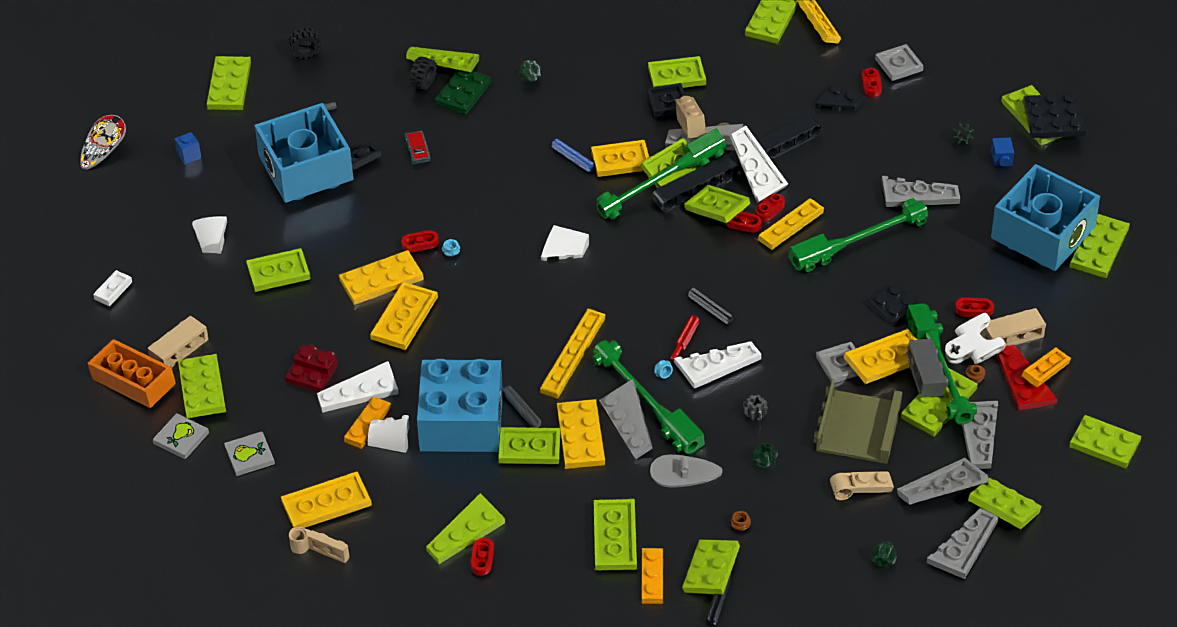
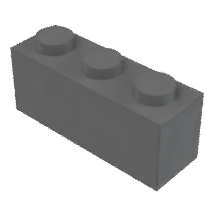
M932 339L909 340L906 356L920 397L943 396L945 387L948 386V378L946 375L944 376L943 364L938 359L937 347L933 345Z

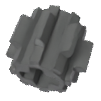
M760 395L749 396L747 401H744V415H747L753 421L761 420L764 414H767V400L761 398Z

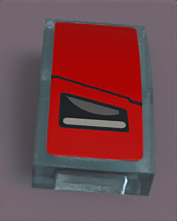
M423 131L406 133L405 139L408 151H410L412 164L430 161L431 158Z

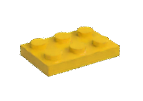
M645 140L591 147L597 177L644 171L640 165L649 159Z

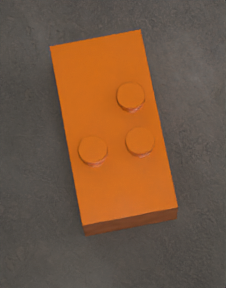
M114 339L87 363L93 380L149 408L176 384L172 367Z

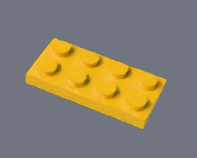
M408 250L339 275V280L354 305L397 290L403 282L413 284L424 280L423 273Z
M403 282L371 332V340L406 350L437 300L438 292Z
M909 329L845 352L844 359L862 381L867 384L909 368L910 365L906 356L909 340L917 339Z
M596 399L557 403L565 469L605 465Z
M358 472L281 496V502L293 528H306L372 506L371 499Z

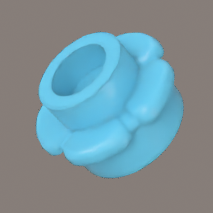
M446 240L442 246V251L447 256H455L460 252V245L456 240Z
M665 360L658 362L654 369L656 376L663 379L668 378L673 371L671 363Z

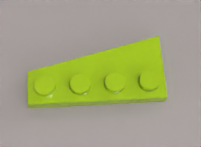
M410 47L406 59L415 62L418 57L422 56L435 60L439 66L472 72L479 61V54Z
M480 493L426 546L427 552L440 564L474 543L477 539L484 537L505 524V518Z

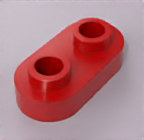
M874 68L863 70L861 79L864 93L869 97H878L882 92L879 71Z
M780 194L769 195L756 206L755 214L761 218L762 222L770 221L784 209L785 198Z
M740 212L725 224L732 229L753 233L761 229L762 220L756 214Z
M431 230L407 234L401 239L402 249L409 252L432 249L439 243L438 234Z
M960 298L956 301L955 311L962 317H977L983 313H987L990 317L994 312V303L986 298Z
M479 538L473 544L471 570L476 575H486L492 569L494 543L491 539Z

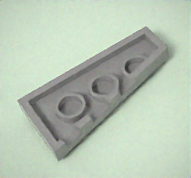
M632 379L599 401L631 453L637 459L653 449L644 421L645 418L641 410L636 385Z

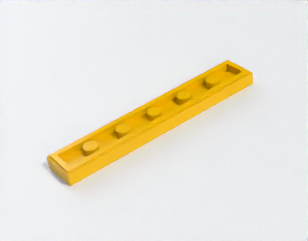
M587 309L540 387V393L559 398L604 322L605 314Z

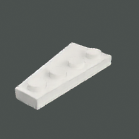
M747 126L731 134V141L757 204L788 185Z
M752 342L728 346L726 350H709L707 354L699 355V353L691 354L689 358L684 359L677 357L674 358V363L695 389L760 360L761 353Z
M387 361L317 393L322 412H327L368 402L373 397L381 399L397 395L398 388L390 364Z

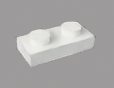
M116 270L93 294L94 300L110 306L132 283V278Z

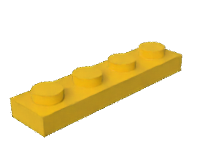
M796 0L813 24L814 29L820 34L821 39L826 43L838 44L841 37L815 0Z
M810 198L759 234L758 240L772 250L824 212V207Z

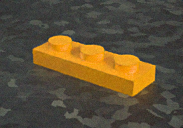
M1055 347L1025 369L1022 377L1038 387L1067 366L1071 358Z
M373 397L344 436V442L362 449L368 441L371 421L383 420L391 409V403Z
M642 548V604H663V548Z

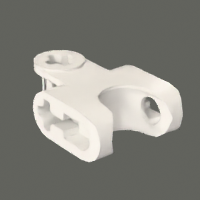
M987 313L980 314L955 329L958 337L948 342L945 347V357L949 363L959 364L971 357L974 364H978L1004 350L1006 343L1002 338L986 340L980 335L981 331L990 324V317Z

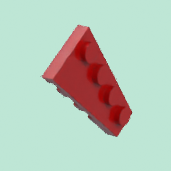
M1015 344L1005 346L1004 350L996 354L1018 410L1057 403V398L1045 383L1036 387L1022 377L1024 370L1031 365Z

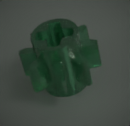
M526 60L522 66H519V76L525 82L529 80L531 82L536 81V77L541 75L540 66L535 63V60L531 62Z
M959 122L960 127L958 129L953 128L956 134L952 137L959 138L958 144L961 141H965L968 144L967 140L969 138L974 139L971 132L975 130L968 129L969 123L962 126ZM961 129L968 131L965 138L961 135L959 136Z
M763 442L759 446H755L752 459L757 460V466L767 468L771 464H775L778 451L773 450V444L770 445Z
M883 541L880 545L874 544L871 558L874 559L873 561L876 565L887 567L889 563L894 565L898 551L895 550L893 544Z

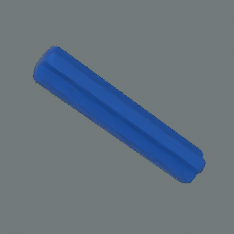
M555 139L552 142V148L587 172L595 169V163L561 140Z

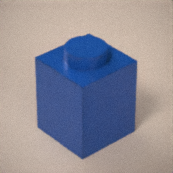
M191 132L175 138L177 154L185 165L201 159L199 142Z
M1011 137L992 139L991 154L994 167L1013 165L1014 149Z

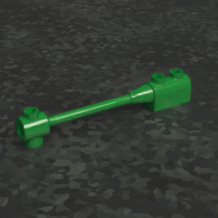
M715 128L687 144L682 149L685 155L674 162L673 165L620 196L610 195L609 191L596 198V207L600 215L605 219L610 217L613 220L620 215L619 211L622 210V203L677 170L697 166L698 164L702 167L710 162L708 158L712 156L715 159L725 153L723 151L726 148L725 140L718 129Z
M914 198L908 199L903 203L902 214L845 238L827 240L824 234H820L791 246L788 258L798 271L804 269L806 272H810L815 268V264L820 262L823 266L831 262V257L846 247V245L904 221L909 225L916 223L917 226L923 225L927 221L928 210L922 201L916 202Z
M926 304L908 305L906 321L911 333L917 340L932 339L933 345L938 350V359L943 364L944 376L946 375L948 378V389L953 398L950 404L946 405L948 419H955L958 424L971 422L974 415L977 414L976 403H970L967 397L960 396L941 352L940 334L943 333V327L941 323H935L937 321L936 310H930Z
M604 340L595 346L593 350L594 355L592 356L597 366L603 364L607 368L613 366L627 382L633 379L637 393L654 410L655 415L660 421L663 428L660 430L661 434L666 440L669 438L674 440L672 445L677 452L683 450L686 454H691L705 445L703 432L680 408L672 413L662 405H659L618 361L622 350L615 340L610 343Z

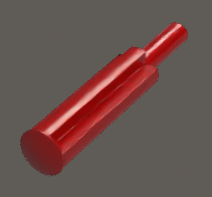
M691 315L675 343L676 348L670 358L671 361L678 357L681 350H685L700 322L697 316Z

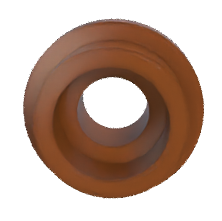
M970 365L966 369V377L975 383H979L985 377V369L980 365Z
M737 511L732 515L730 524L734 529L742 531L749 528L751 519L746 512Z

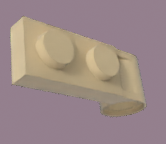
M889 472L837 473L830 478L833 493L837 500H846L853 493L892 492L894 488Z
M294 527L289 532L291 550L296 554H302L308 549H312L343 563H346L349 559L348 545L343 541L334 540L323 533L310 531L303 527Z

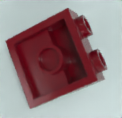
M301 345L293 358L294 364L285 376L286 383L319 393L324 389L338 367L337 356L330 350L320 351L314 345Z

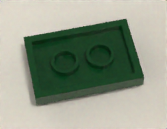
M457 70L435 98V104L466 115L492 83L491 77L474 71Z

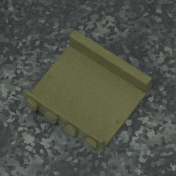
M832 379L831 386H827L825 392L827 401L822 403L821 413H823V416H819L817 427L820 429L815 431L814 442L817 443L816 451L887 464L901 408L903 392L894 391L893 400L835 390V379Z

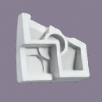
M207 217L193 221L192 226L203 253L221 254L227 217Z
M554 225L544 246L541 260L547 261V257L559 256V259H566L568 257L582 258L589 246V234Z
M403 415L402 419L394 420L392 417L385 420H372L368 432V446L406 453L408 449L407 433L410 428L409 416Z

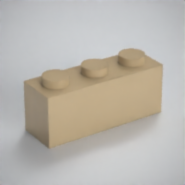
M683 96L680 99H676L677 120L688 139L705 135L704 114L694 98Z
M1034 308L990 320L989 326L982 330L981 336L986 340L1000 337L1005 341L1006 346L1017 345L1043 338L1046 323L1038 310Z
M189 316L148 347L149 357L170 367L175 366L178 360H183L208 340L206 326L192 316Z

